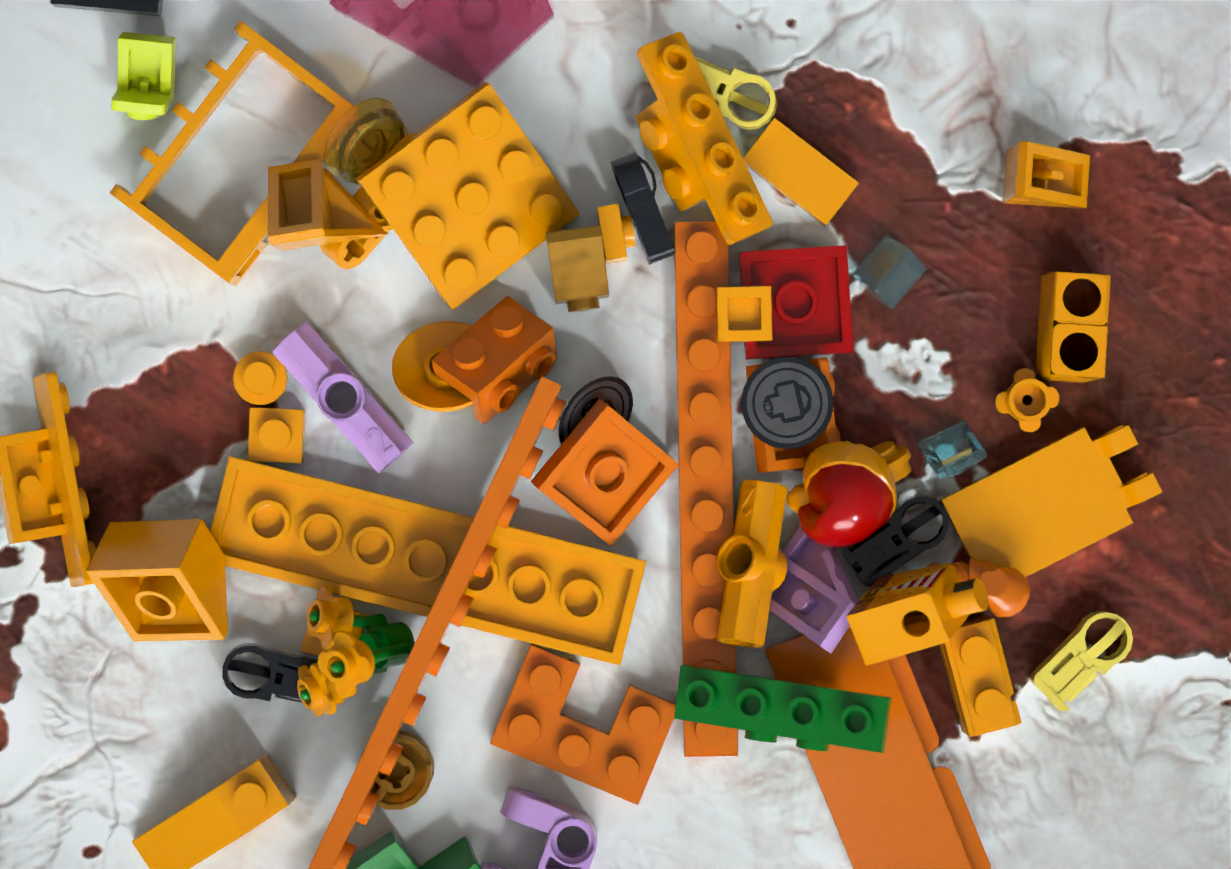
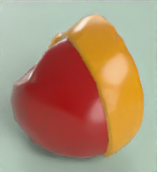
M835 441L815 448V451L810 453L805 462L803 484L795 485L788 491L787 505L795 513H798L799 525L802 531L816 543L836 548L848 547L864 541L888 522L895 511L897 503L894 477L884 457L868 446L853 444L849 441Z

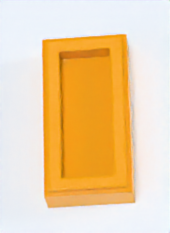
M776 118L772 120L743 158L749 169L824 227L859 184Z

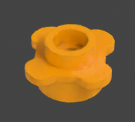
M1023 368L1014 373V382L1008 390L996 396L995 407L998 412L1002 414L1008 413L1019 422L1021 430L1033 432L1040 428V419L1047 414L1049 409L1058 405L1059 394L1054 387H1047L1043 382L1037 380L1035 373L1031 369ZM1025 395H1029L1032 398V402L1028 406L1022 402V398Z

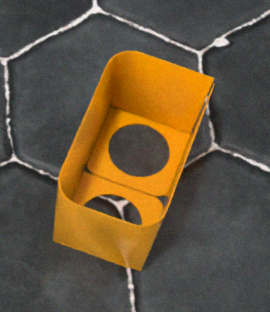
M1047 272L1049 274L1041 275L1036 355L1038 374L1045 380L1084 383L1105 378L1111 275L1071 272ZM1076 279H1088L1095 283L1100 290L1101 302L1098 309L1086 317H1078L1071 314L1063 303V293L1066 286ZM1053 320L1057 321L1058 323H1061V324H1057V325L1053 328ZM1073 333L1089 335L1096 342L1098 348V356L1095 363L1083 371L1069 369L1064 365L1060 357L1061 343L1067 336Z

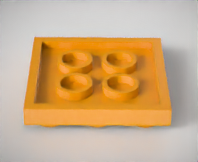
M487 82L481 84L355 178L446 305L452 310L547 240V232L559 231L580 215L502 100Z

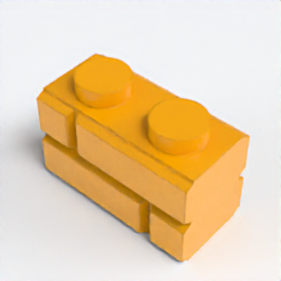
M988 615L966 619L951 640L939 645L961 731L966 733L967 736L973 737L1022 724L1017 703L1014 699H1011L1014 691L995 619Z

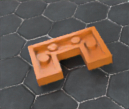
M531 643L490 744L638 805L674 720L676 703L629 684L610 732H605L561 713L579 670L580 663Z

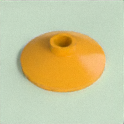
M456 321L435 322L418 328L400 343L393 356L392 375L396 388L406 400L420 408L438 412L455 411L473 404L470 399L434 374L431 361L472 325Z

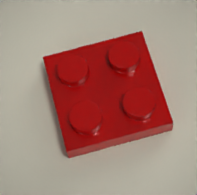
M847 245L739 252L741 287L771 286L772 341L744 342L745 360L854 352Z

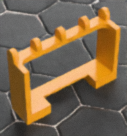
M242 21L237 23L234 30L241 38L247 40L248 43L227 70L223 69L213 60H209L204 68L218 78L219 81L194 114L177 102L171 111L187 123L163 155L160 157L146 145L139 152L154 167L135 192L131 195L127 189L117 184L109 192L226 282L234 286L238 285L268 245L263 241L268 234V196L219 260L149 208L146 203L251 62L260 53L264 54L334 107L293 163L322 159L323 162L327 156L333 159L364 118L360 110Z

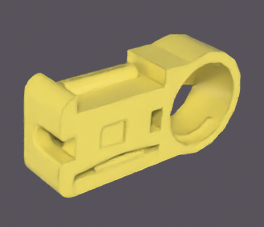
M695 56L724 119L746 130L762 128L771 121L776 112L777 99L773 88L767 80L759 75L748 74L736 68L733 69L730 75L731 71ZM745 83H757L769 94L770 105L746 97L736 92L735 89ZM731 101L764 116L758 120L751 121L740 119L730 109L729 103Z
M1106 611L1091 612L1082 618L1077 628L1030 674V682L1047 697V700L1054 707L1061 711H1068L1070 708L1065 702L1067 700L1069 702L1073 701L1098 676L1096 671L1105 675L1115 664L1126 658L1133 642L1131 628L1126 620L1117 614ZM1102 618L1114 620L1116 623L1097 643L1087 649L1085 636L1089 626ZM1122 633L1121 644L1117 651L1110 656L1097 658Z

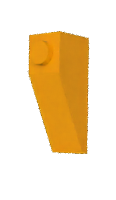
M265 753L133 840L132 843L149 869H190L289 806L296 796L269 754Z

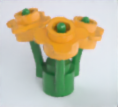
M322 586L318 590L317 600L312 601L308 608L307 627L310 636L318 637L321 640V646L329 650L321 652L318 656V663L310 665V669L306 665L298 668L300 680L297 682L299 697L303 705L308 710H311L316 717L324 715V711L328 715L336 713V706L343 703L344 698L354 696L357 684L368 681L373 674L386 672L387 668L391 666L405 664L415 644L413 634L404 622L399 621L387 624L384 614L370 616L354 615L351 601L348 598L333 596L331 588ZM352 627L366 629V633H363L359 640L354 639L350 632Z

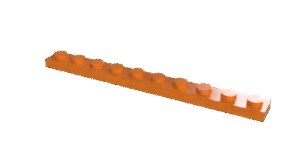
M716 221L674 222L682 665L737 673L736 645L717 641L726 580L720 575L717 568V555L724 541L733 536L734 530L730 342H717L716 288L729 287V249ZM683 720L685 757L738 756V729Z
M541 376L308 869L347 868L356 849V845L347 842L355 824L358 822L362 825H367L380 798L379 795L371 792L380 772L390 776L404 747L395 743L403 723L414 726L427 697L418 693L427 673L437 677L448 655L450 647L442 644L450 624L461 627L474 598L465 594L472 577L475 574L484 578L497 551V548L488 545L497 525L507 529L518 507L520 499L512 496L520 476L531 479L544 450L535 447V444L544 427L552 431L554 430L567 401L558 398L562 385Z

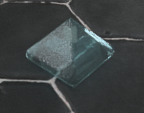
M965 420L917 443L919 450L938 480L961 475L987 457L985 450Z

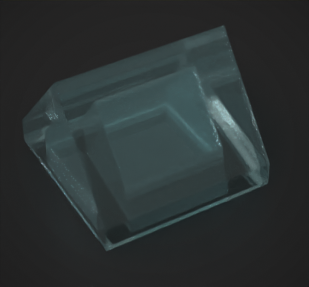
M885 235L851 276L892 310L927 269L910 249Z

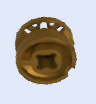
M400 731L395 740V743L404 747L392 773L388 776L380 772L371 791L380 796L376 806L387 810H403L416 804L426 794L434 776V758L428 745L417 735L406 731Z

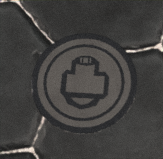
M780 357L765 362L748 378L742 393V413L751 432L762 442L782 449L798 448L814 441L826 429L833 412V393L828 380L816 366L803 359Z
M604 376L582 386L571 397L562 412L558 427L560 444L564 442L599 398L629 422L633 409V395L628 384L618 377Z

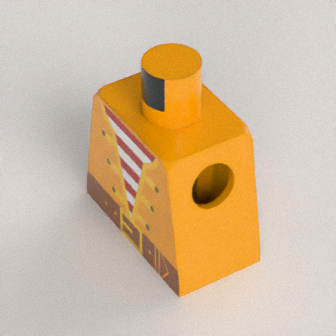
M945 563L880 576L846 617L867 666L940 645L951 640L970 614L987 610L989 604L988 593L981 579L975 578L960 582L955 567L952 564Z

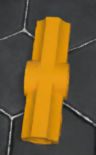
M743 480V483L740 485L733 536L724 541L717 555L718 571L726 580L717 641L746 648H762L764 646L772 592L780 587L787 573V559L785 554L779 549L787 487L778 483Z

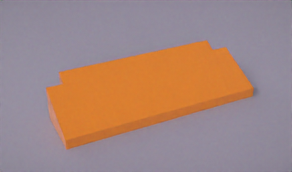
M851 627L848 628L832 653H829L802 633L764 648L773 673L778 680L891 697L884 753L830 744L828 751L805 749L853 869H991L990 862L953 772L945 766L932 768L926 755L937 748L939 737L906 655L866 666Z

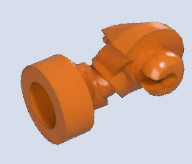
M972 557L969 564L962 560L952 563L960 582L975 578L982 580L988 593V607L996 617H1010L1020 612L1026 606L1030 597L1031 587L1028 579L1015 568L1002 567L988 560L980 561ZM932 562L927 567L940 565V563Z

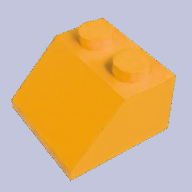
M203 519L109 523L86 572L133 641L225 640L228 633L225 555Z

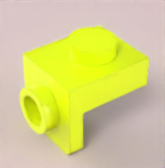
M130 32L121 33L118 37L117 91L111 99L112 110L126 112L128 117L137 120H151L159 115L166 114L175 99L176 37Z

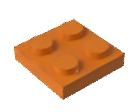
M599 398L530 482L608 545L612 546L679 466V463Z

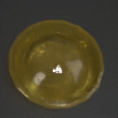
M374 97L360 101L345 111L333 125L326 140L323 158L327 171L337 179L359 185L355 178L389 154L397 143L408 135L407 128L396 107L388 99Z

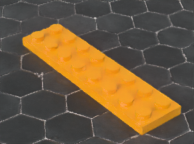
M229 456L210 532L225 555L226 567L318 590L322 586L330 587L334 594L428 617L475 517ZM497 525L488 544L497 548V551L484 578L475 574L472 577L465 594L474 599L461 626L620 666L647 561L511 526L505 529Z

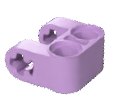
M512 786L508 788L500 813L513 821L548 833L536 869L590 868L596 852L597 831L595 824L589 816L534 792ZM577 826L583 829L588 835V842L585 847L578 851L564 849L560 845L557 836L565 827ZM482 862L480 866L481 869H509L489 862Z

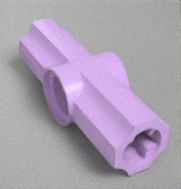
M305 322L291 332L272 351L275 357L317 403L322 414L333 421L378 474L399 458L414 443L368 391L364 382L351 372L308 322ZM348 382L357 393V401L350 411L339 413L330 404V392L337 384Z

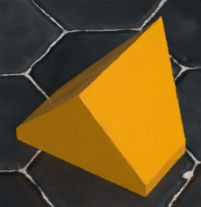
M322 159L268 167V239L271 246L281 251L388 235L376 220L324 168Z

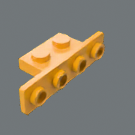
M677 32L643 45L637 50L636 54L658 100L637 114L635 119L639 125L642 142L651 150L662 173L664 188L668 195L674 199L680 213L706 200L726 243L729 245L773 225L772 218L684 34Z
M56 371L47 372L33 377L41 430L0 436V500L9 545L61 535L70 586H86L94 584L86 569L96 551V547L93 541H87L84 520H87L89 517V504L84 489L77 486L74 467L79 465V449L74 436H68L65 414H68L70 410L67 388L64 383L58 382Z

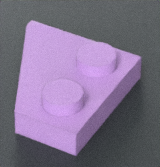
M799 526L782 551L787 559V573L780 587L772 592L769 610L820 647L832 653L850 627L846 615L859 600L836 548L816 543Z

